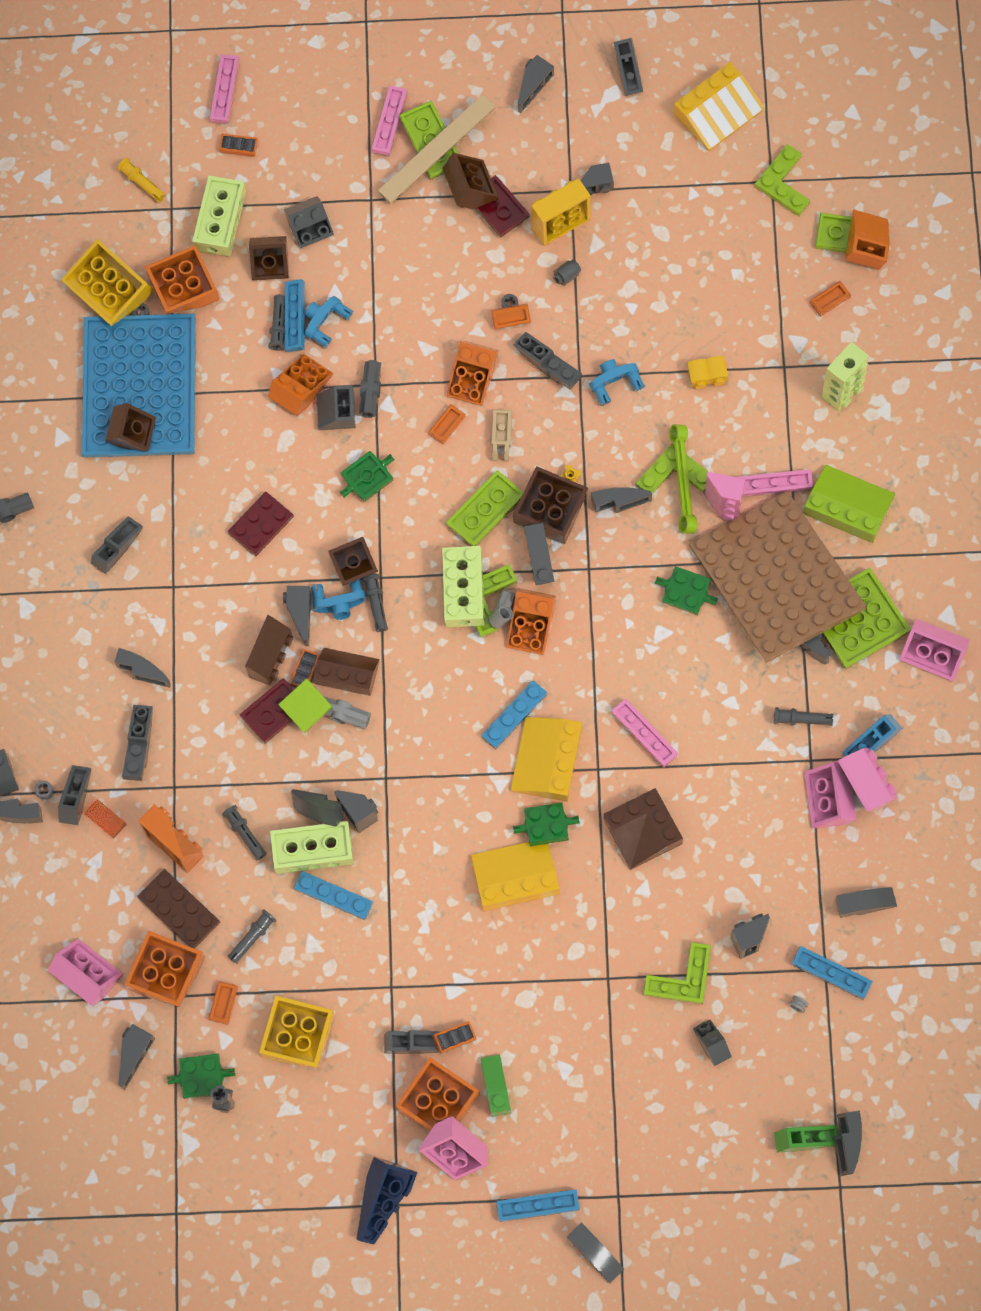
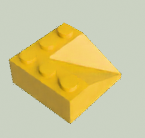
M579 178L575 181L567 182L561 189L553 190L547 197L539 198L531 205L532 230L543 246L591 220V195Z
M275 995L259 1051L261 1057L283 1063L317 1068L330 1034L335 1016L334 1011Z

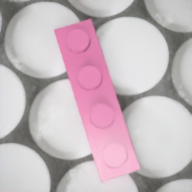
M221 54L210 115L211 122L229 124L240 60L239 56Z
M389 86L373 142L372 153L390 156L400 121L399 115L402 114L407 96V89Z
M811 469L736 477L745 479L743 497L813 489Z
M626 698L611 711L663 768L678 756L677 751Z

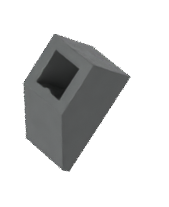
M609 162L591 166L581 179L582 184L590 195L595 193L604 194L614 190V181Z
M711 1020L702 1022L693 1028L707 1057L714 1066L732 1057L724 1037Z

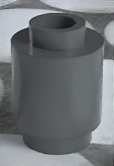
M574 259L568 260L554 270L553 278L556 283L565 286L579 275L581 267Z

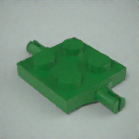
M369 451L343 470L341 476L346 480L348 486L340 491L341 496L345 498L351 492H354L365 502L391 483L394 479L387 471L386 466L395 461L393 456L389 454L381 461Z
M675 566L672 576L668 580L658 576L656 578L655 584L665 587L662 603L698 615L701 606L705 602L716 606L718 598L708 595L711 579Z
M561 802L524 808L525 822L523 825L513 826L514 834L526 832L529 837L530 846L569 840L568 825L580 824L579 816L567 817Z
M219 1053L179 1058V1075L167 1076V1080H170L167 1082L168 1085L180 1083L183 1099L210 1096L211 1089L216 1088L217 1085L223 1086L224 1077L236 1076L235 1068H222Z

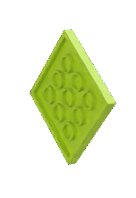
M871 568L849 579L865 603L866 610L822 633L845 670L911 631L909 625Z

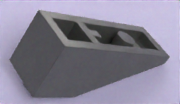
M633 38L613 42L625 95L644 92Z
M538 55L530 59L525 66L518 99L519 113L524 111L554 76V66Z
M543 522L524 526L535 585L555 582Z
M287 586V592H283V603H286L304 645L309 646L310 586Z
M72 765L58 805L59 823L79 824L84 808L91 768Z
M134 1024L130 1028L127 1027L122 1035L124 1039L122 1040L118 1085L123 1090L128 1086L155 1040L152 1034Z

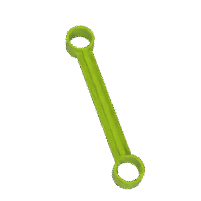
M673 424L669 430V438L674 443L681 506L679 530L682 534H694L697 530L698 522L696 516L692 513L685 447L688 429L686 425Z

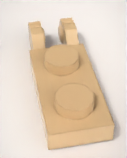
M493 410V461H497L498 458L497 447H505L503 458L504 461H509L512 410Z

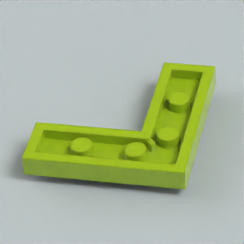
M787 144L757 180L755 188L797 216H800L810 204V200L782 181L800 160L802 153Z
M673 443L636 482V487L651 491L653 494L673 471L677 472ZM686 454L689 483L704 493L708 471Z
M510 564L483 575L484 597L518 583ZM467 585L460 586V588L467 587ZM485 599V625L475 626L481 638L498 631V628H494L489 622L491 612Z
M691 942L686 981L646 975L644 996L703 1004L711 945Z

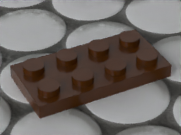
M166 869L137 896L181 940L194 949L221 923Z

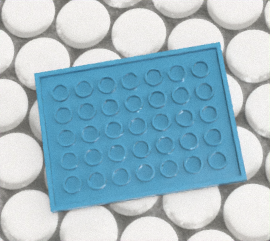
M195 314L125 316L113 326L102 317H84L83 458L195 454ZM128 403L156 417L148 452L120 448L105 441L114 406Z

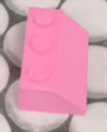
M707 472L705 496L717 514L727 521L734 520L739 516L745 479Z
M916 619L899 660L954 681L970 640Z
M863 748L838 760L865 810L869 812L883 808L898 799V797L896 796L897 791L886 778V771L877 763L875 752L872 749Z
M831 762L804 772L812 828L842 826L857 821L852 785L839 762Z
M79 938L56 953L48 969L50 973L91 1006L101 1001L123 975Z
M453 1116L436 1123L419 1147L421 1153L454 1180L488 1166L487 1145Z

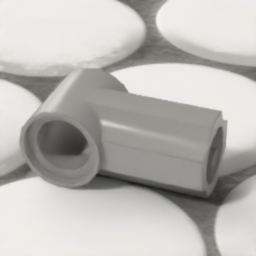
M503 590L500 593L494 611L489 615V622L494 628H501L513 617L512 610L516 597L512 591Z

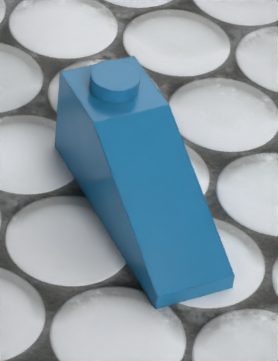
M891 714L883 715L842 753L846 757L863 748H869L876 752L903 728Z

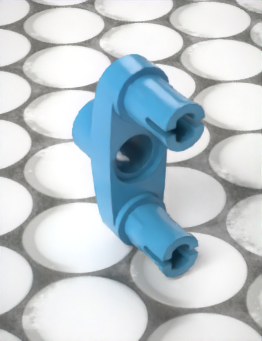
M336 296L328 299L322 306L312 302L305 312V316L311 319L305 336L310 340H315L324 348L328 346L327 344H330L332 338L321 332L319 328L331 312L335 311L345 320H348L349 316L351 317L354 312L342 304L341 300Z
M615 359L602 363L600 368L603 374L589 384L601 406L605 405V402L606 404L611 402L605 386L628 377L635 392L639 388L641 390L645 387L635 363L618 366Z
M360 579L355 581V583H349L351 593L325 598L322 584H317L318 591L315 585L311 586L314 611L318 613H333L334 618L337 620L350 617V608L358 606L366 600L365 591L362 590Z

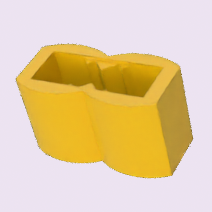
M724 356L687 362L692 388L703 389L709 384L721 386L728 381Z

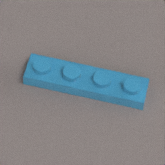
M302 279L285 282V351L288 353L305 350V281Z
M533 680L481 735L482 738L493 748L497 749L525 717L547 696V692Z
M304 871L301 872L294 887V890L363 920H366L373 905V901Z
M800 946L792 962L793 966L864 1000L872 984V980Z
M577 1189L497 1201L499 1222L580 1211Z

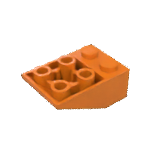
M854 209L845 260L879 270L887 262L890 246L888 219Z
M461 341L446 396L482 406L495 369L499 350L468 341Z
M302 354L272 381L268 397L296 416H299L309 407L317 394L332 377L333 372L307 355Z
M519 588L516 592L513 617L506 647L544 655L557 596Z

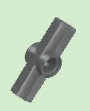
M376 360L365 361L364 377L361 380L359 414L365 418L376 417L377 399L380 397L381 362Z
M28 492L12 499H0L1 523L10 522L15 519L16 515L34 508Z
M219 1085L211 1089L212 1108L220 1110L222 1113H228L234 1109L233 1090Z

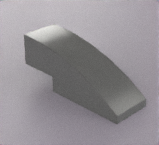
M609 488L592 492L591 501L596 513L614 507L616 513L651 502L652 493L651 491L638 488Z
M128 516L104 539V544L92 554L91 564L106 574L128 550L143 529V526Z
M118 649L115 659L117 668L131 671V675L135 680L170 688L171 683L167 676L153 663L131 651Z
M295 789L291 791L294 808L304 816L335 827L343 819L341 802L328 800L325 794Z
M18 798L0 801L1 821L23 824L43 822L39 803L21 805Z
M892 887L837 895L835 898L840 918L897 907Z
M388 1031L384 1034V1054L439 1053L433 1035L442 1031Z
M860 1110L837 1115L840 1134L834 1136L841 1176L854 1174L858 1163L862 1140Z
M582 1222L567 1236V1239L577 1248L581 1255L609 1283L624 1270L620 1263Z

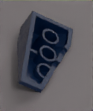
M373 1157L366 1177L356 1240L373 1245L376 1243L387 1227L388 1219L392 1213L398 1211L400 1208L398 1205L403 1197H407L411 1192L418 1172L391 1161Z

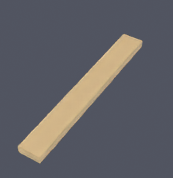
M482 94L378 190V193L391 205L495 109V105Z

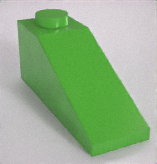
M500 1054L481 1058L491 1116L511 1114Z
M837 1125L791 1127L774 1132L777 1153L835 1146L834 1136L839 1135Z

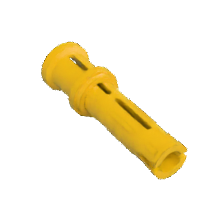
M124 158L119 163L117 170L128 176L130 182L137 183L158 203L164 199L166 194L142 174L139 167L136 168L129 158Z

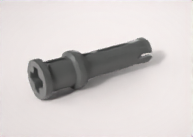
M280 294L274 296L273 323L269 329L271 339L268 343V348L275 351L285 348L283 343L285 328L283 327L285 296Z
M373 573L362 579L366 584V596L370 599L376 632H383L388 630L381 600L383 591L379 586V574Z
M775 707L774 724L790 723V725L794 726L796 723L833 726V713L799 712L795 708L784 710Z
M236 805L229 807L222 813V816L227 818L232 826L231 829L234 832H238L256 858V861L260 860L266 855V851H264L247 827V820L242 818L237 811L238 807Z
M263 909L262 915L256 922L251 923V929L232 952L228 954V957L237 964L259 936L265 935L267 928L277 920Z

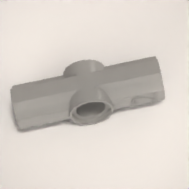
M325 697L333 706L325 716L340 724L348 723L361 729H366L371 713L352 707L346 701L339 699L335 701Z

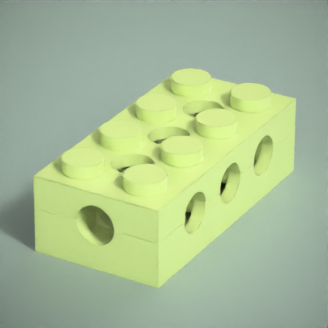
M208 176L192 240L193 246L196 245L199 252L231 257L246 196L244 181Z
M851 342L827 367L822 398L839 411L842 407L846 408L852 401L851 397L854 394L858 395L864 388L863 383L866 380L865 375L867 374L866 368L869 365V355Z
M481 546L442 548L444 618L446 627L484 626ZM462 585H467L465 588H460ZM463 603H468L466 606H460Z
M348 821L340 822L336 827L321 824L270 831L276 874L354 864ZM329 843H336L333 848L327 847ZM311 845L317 846L316 849L312 851L308 850V847ZM293 847L297 848L294 853L288 852Z

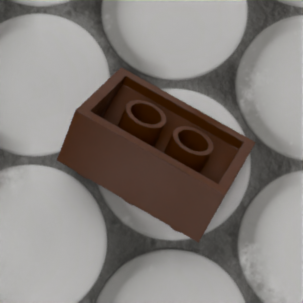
M452 153L442 169L457 206L475 209L497 200L498 195L484 160Z
M267 615L245 665L249 678L267 685H271L272 680H276L279 670H277L278 666L284 662L286 657L284 652L293 641L291 629Z
M323 648L317 660L313 679L316 685L371 696L380 659Z

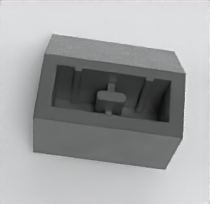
M318 196L284 209L289 226L300 249L334 235L323 203Z
M353 385L333 386L317 394L318 430L356 428Z
M761 913L752 917V921L748 923L743 921L734 925V929L731 932V940L740 959L759 951L768 927L769 914L763 915Z

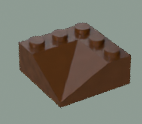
M536 466L513 513V523L524 527L543 522L546 537L565 544L572 531L588 487Z
M656 788L603 814V820L630 870L683 843V837Z

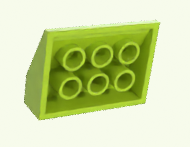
M825 465L805 504L803 514L874 543L895 493Z

